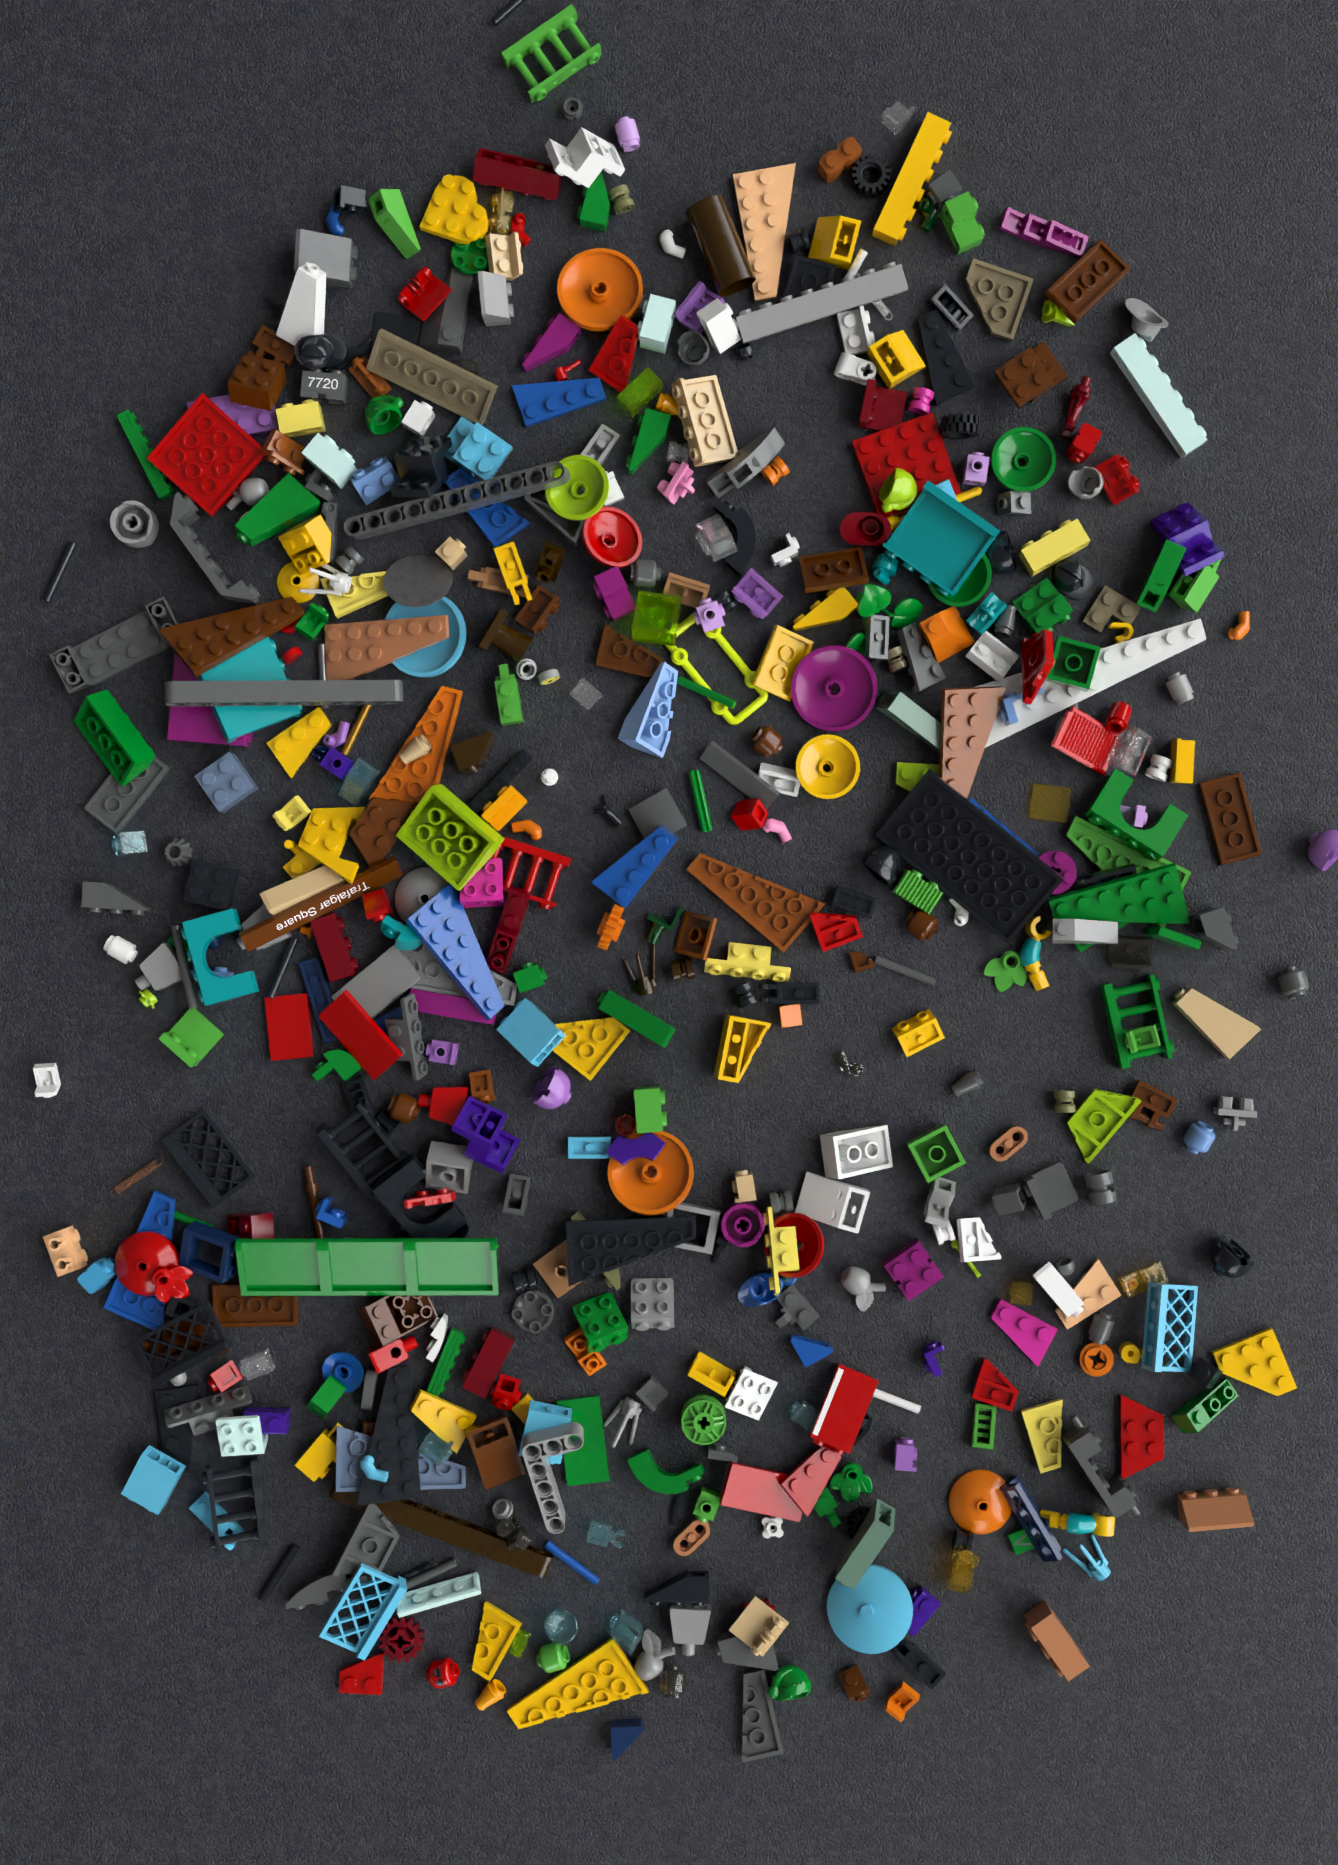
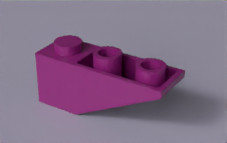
M560 313L556 318L552 317L547 324L548 329L545 334H540L536 339L532 352L528 351L523 357V371L528 372L568 352L581 335L580 327Z

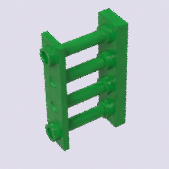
M1154 974L1145 975L1147 982L1120 988L1113 987L1112 983L1100 985L1117 1066L1120 1069L1130 1068L1132 1059L1163 1053L1164 1058H1173L1174 1046L1172 1040L1168 1039L1158 994L1160 983ZM1149 990L1151 1003L1124 1009L1117 1008L1116 999L1119 996ZM1153 1011L1161 1045L1131 1053L1126 1048L1124 1037L1126 1032L1132 1029H1122L1120 1020H1123V1017Z

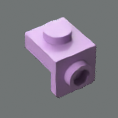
M1120 806L1124 820L1131 827L1136 829L1143 828L1148 817L1147 812H1145L1146 806Z

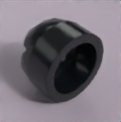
M745 343L736 348L740 359L747 361L748 357L750 359L753 358L754 347L752 343Z

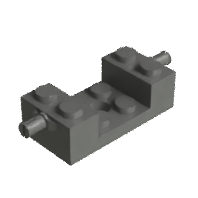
M1077 1414L1073 1415L1069 1420L1074 1427L1061 1435L1067 1447L1115 1518H1118L1127 1511H1130L1133 1517L1138 1516L1141 1512L1134 1500L1137 1495L1125 1479L1121 1481L1118 1476H1115L1107 1482L1102 1474L1097 1471L1098 1467L1090 1457L1102 1450L1098 1445L1101 1440L1091 1426L1086 1427L1080 1421Z

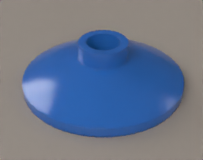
M333 1353L327 1357L322 1366L324 1380L326 1381L332 1375L347 1387L344 1393L354 1391L363 1381V1367L359 1360L349 1353Z

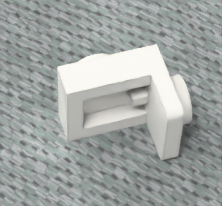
M790 533L784 537L788 548L771 555V561L774 566L779 564L780 567H783L792 562L791 558L798 555L797 549L800 546L795 536L791 537Z
M56 1063L35 1064L33 1067L37 1085L34 1092L35 1097L49 1098L57 1095L61 1082Z

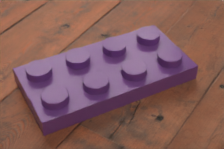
M230 395L209 398L250 436L270 433L272 429L279 431L275 405L272 411L233 403L230 401ZM195 401L187 402L188 409Z

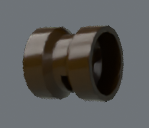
M686 958L681 962L677 960L670 961L674 982L681 981L682 978H695L692 958ZM680 966H682L684 974H681Z

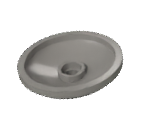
M430 867L418 868L407 873L401 879L395 891V907L400 918L406 923L405 920L425 904L421 901L423 895H427L430 900L449 882Z

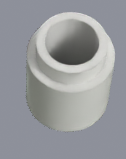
M111 935L103 950L107 951L108 955L124 964H127L129 961L132 962L138 953L136 945L120 936L115 937Z

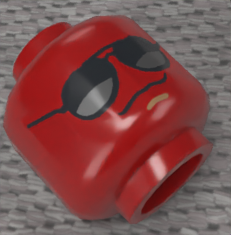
M449 1657L432 1661L426 1670L428 1683L436 1689L453 1686L460 1674L459 1666Z

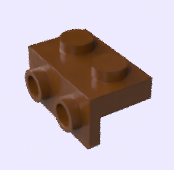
M540 585L532 593V600L525 603L514 619L535 635L539 631L542 633L549 623L546 620L550 614L555 615L561 606L559 604L560 598Z

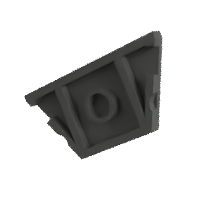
M376 1504L366 1505L332 1571L333 1576L351 1573L354 1575L361 1563L382 1572L400 1535Z

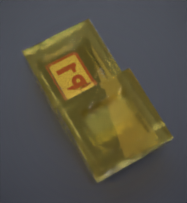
M1161 1262L1147 1265L1117 1278L1125 1298H1131L1148 1290V1282L1162 1284L1168 1282Z

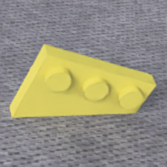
M386 571L352 576L351 586L347 593L342 592L341 596L327 594L336 617L340 618L387 597L388 594L384 588ZM320 579L324 589H333L330 586L331 579Z
M1062 1398L1020 1410L1040 1474L1061 1468Z

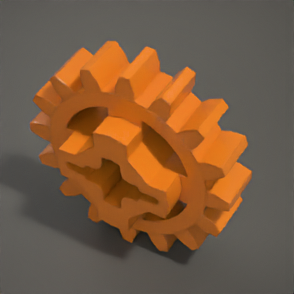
M615 904L611 914L605 912L597 934L601 936L597 947L607 950L611 940L617 942L625 920L621 919L624 907Z

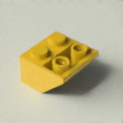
M844 216L818 217L808 258L849 270L861 221Z
M904 330L883 337L870 345L867 351L868 357L876 366L888 389L893 388L926 367Z
M321 515L293 526L278 537L300 575L308 572L309 568L315 569L330 562L331 532Z

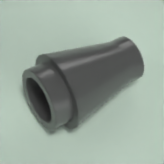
M1006 604V609L999 615L993 626V633L1002 638H1010V635L1014 633L1016 607Z
M969 1069L951 1088L956 1096L959 1097L962 1094L981 1088L984 1080L976 1069L972 1071Z

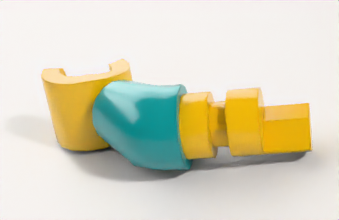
M1041 916L1031 917L1026 923L1025 931L1030 938H1026L1019 951L1021 966L1025 967L1027 972H1030L1028 976L1036 991L1049 986L1043 969L1040 970L1039 968L1041 966L1039 954L1042 945L1040 939H1046L1052 932L1043 930L1042 933H1037L1035 926L1041 921Z
M1043 1509L1040 1511L1042 1518L1050 1519V1527L1058 1529L1060 1526L1062 1530H1067V1533L1078 1535L1093 1533L1107 1537L1114 1535L1115 1517L1112 1515L1103 1516L1099 1513L1086 1515L1070 1512V1514H1063L1061 1516L1059 1512Z

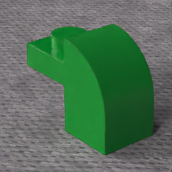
M334 1049L323 1054L328 1062L326 1063L323 1060L314 1067L316 1072L312 1076L316 1081H319L335 1069L341 1078L346 1081L363 1067L348 1050Z

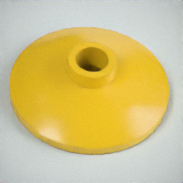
M293 562L286 564L280 570L277 577V587L280 594L284 598L293 597L298 604L308 602L316 595L300 593V589H319L320 586L319 575L310 571L300 575ZM296 577H299L301 581L299 584L295 585L293 583V580Z

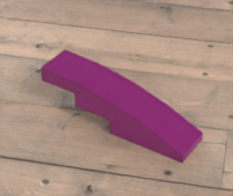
M1010 207L1004 209L998 227L999 230L1020 239L1079 258L1083 256L1089 236L1054 220L1048 222L1031 213L1025 215Z
M410 988L409 994H415L418 1012L492 1025L495 1023L496 1014L491 1019L486 1020L469 998Z

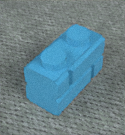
M106 1256L99 1259L77 1278L78 1282L89 1294L95 1293L117 1275L115 1260L112 1257L108 1258Z

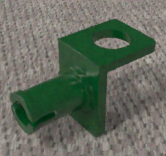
M680 906L672 923L649 912L646 918L651 920L653 924L645 940L650 942L652 936L655 935L652 944L657 945L664 929L672 931L684 906Z

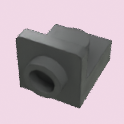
M315 469L313 473L308 474L305 480V488L324 502H332L334 496L330 492L331 489L323 483L317 485L322 474Z

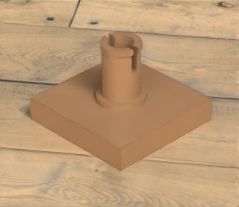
M567 1239L533 1263L557 1298L580 1283L578 1282L572 1286L568 1285Z

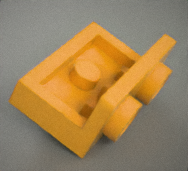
M512 785L509 788L507 786L503 787L497 794L499 798L494 803L490 801L482 809L484 813L481 816L497 831H500L527 804V800Z

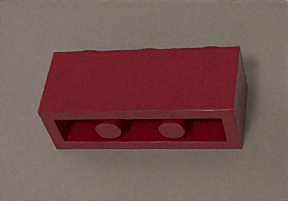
M333 913L310 921L329 981L335 982L358 974L356 970L359 969L357 959L352 957L350 949H352L350 938L348 936L345 937L343 931L346 928L343 917H339L338 913Z
M494 1326L491 1331L486 1330L481 1339V1342L484 1343L481 1351L476 1349L471 1359L474 1364L471 1369H466L461 1379L465 1381L462 1388L485 1399L516 1337Z

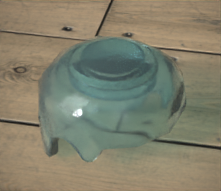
M559 1608L552 1610L545 1617L544 1631L546 1636L553 1642L565 1644L571 1642L576 1636L578 1624L575 1616L570 1612Z

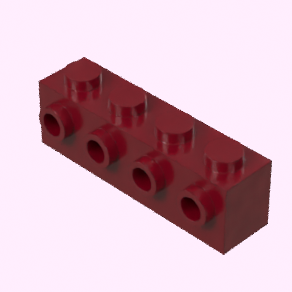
M480 148L475 156L473 181L479 182L481 185L497 186L502 190H514L524 195H536L545 200H556L560 193L562 176L554 171L553 164Z

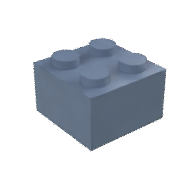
M228 752L194 776L217 810L225 813L259 789L237 756L231 752Z

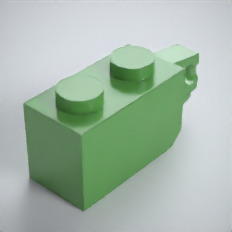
M1221 559L1187 576L1182 573L1169 596L1182 609L1197 613L1219 579L1216 570Z
M508 664L499 665L500 676L495 677L496 681H494L500 722L502 726L524 723L517 679L515 674L510 675Z

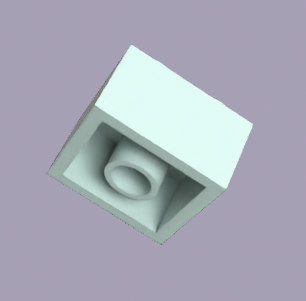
M653 294L650 295L649 301L645 300L642 310L644 320L639 321L637 340H640V348L665 354L675 318V300Z
M317 433L301 453L309 463L342 489L353 476V473L357 471L354 465L356 461L343 448L339 451L335 441L328 435L323 437Z

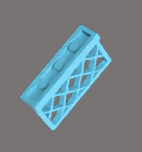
M1148 1282L1142 1369L1153 1372L1191 1371L1198 1286ZM1168 1289H1171L1174 1293L1170 1301H1168ZM1187 1290H1190V1298L1185 1302L1182 1295ZM1179 1300L1182 1307L1176 1313L1172 1306ZM1169 1310L1173 1317L1167 1323L1166 1314ZM1186 1311L1188 1320L1184 1324L1180 1317ZM1175 1322L1181 1327L1176 1334L1171 1330ZM1167 1332L1171 1339L1165 1345L1164 1339ZM1185 1333L1186 1342L1182 1345L1178 1339ZM1175 1343L1179 1350L1172 1355L1169 1349ZM1166 1354L1169 1361L1162 1366L1163 1355ZM1182 1354L1185 1357L1184 1367H1180L1177 1363L1178 1358Z
M361 1563L320 1630L319 1637L357 1653V1658L365 1661L407 1591L406 1579L400 1576L396 1579ZM364 1571L372 1576V1580L361 1583L359 1577ZM384 1581L391 1584L389 1589L379 1591L377 1585ZM374 1585L377 1593L365 1596L362 1588ZM360 1590L362 1597L350 1601L348 1596L350 1592ZM379 1598V1606L369 1609L367 1601ZM364 1602L366 1610L354 1614L352 1606ZM349 1607L351 1615L339 1618V1610ZM368 1615V1624L358 1627L356 1619ZM353 1620L355 1628L344 1631L342 1623ZM339 1626L340 1633L334 1635L327 1633L329 1627ZM357 1633L359 1639L356 1644L346 1640V1636Z

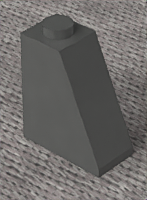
M730 1631L717 1635L718 1642L715 1643L717 1656H722L723 1663L773 1671L779 1670L773 1644L762 1657L761 1655H754L751 1652L752 1648Z

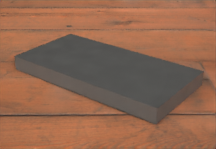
M155 756L149 768L123 787L110 774L85 805L84 809L116 835H119L171 768Z

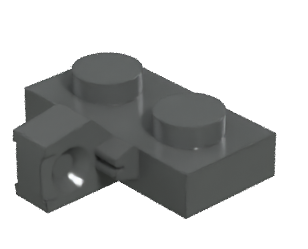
M793 1284L787 1286L776 1298L783 1306L780 1309L782 1314L775 1319V1323L780 1329L788 1322L792 1325L797 1322L805 1330L820 1317Z

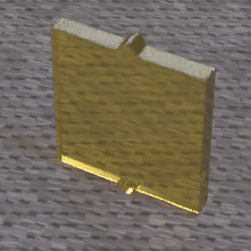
M1034 783L1032 797L1029 800V803H1031L1029 819L1067 823L1068 808L1071 807L1069 803L1071 788Z

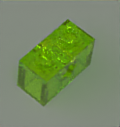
M647 367L617 396V402L633 418L663 389V382Z

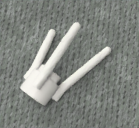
M325 564L321 567L334 573L333 575L314 568H309V571L331 579L330 586L333 589L299 590L300 593L335 594L341 596L342 592L347 593L349 591L351 577Z

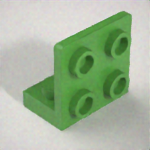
M195 1008L189 1009L169 1032H164L160 1036L159 1040L191 1068L198 1065L223 1037L224 1033Z

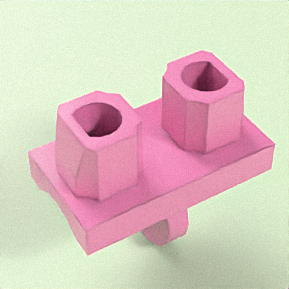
M672 462L668 468L669 475L673 476L671 482L662 480L657 487L659 492L673 505H675L679 496L684 498L687 492L690 494L695 492V489L691 486L694 481L691 477L694 471L685 462L681 464Z

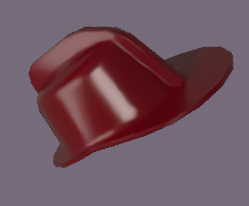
M852 512L846 515L840 524L842 538L854 545L879 546L889 539L892 532L889 520L884 515L875 512Z

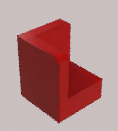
M759 798L742 800L737 802L731 818L741 831L762 828L768 811Z

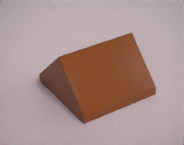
M685 910L674 952L706 960L717 918Z

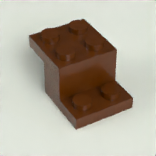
M1044 341L1033 349L1031 347L1027 348L994 372V375L1017 408H1020L1029 401L1034 402L1068 377Z

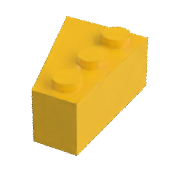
M725 1014L713 1077L719 1080L739 1083L752 1060L753 1054L757 1047L760 1046L763 1036L772 1023Z

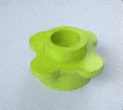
M147 988L143 992L139 991L141 997L138 1000L146 1008L150 1006L154 1009V1004L158 1002L157 998Z

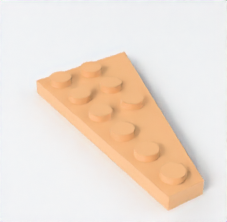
M796 163L733 174L746 255L756 277L755 282L752 284L755 303L776 299Z

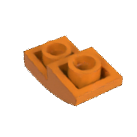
M581 1327L564 1337L565 1343L589 1376L607 1365L600 1352L587 1353L585 1349V1336Z

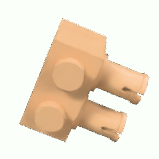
M73 1225L43 1236L57 1277L87 1265L88 1257L86 1251L81 1248L79 1232L77 1229H74Z

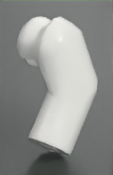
M951 898L949 902L956 908L954 923L957 926H963L968 921L969 912Z

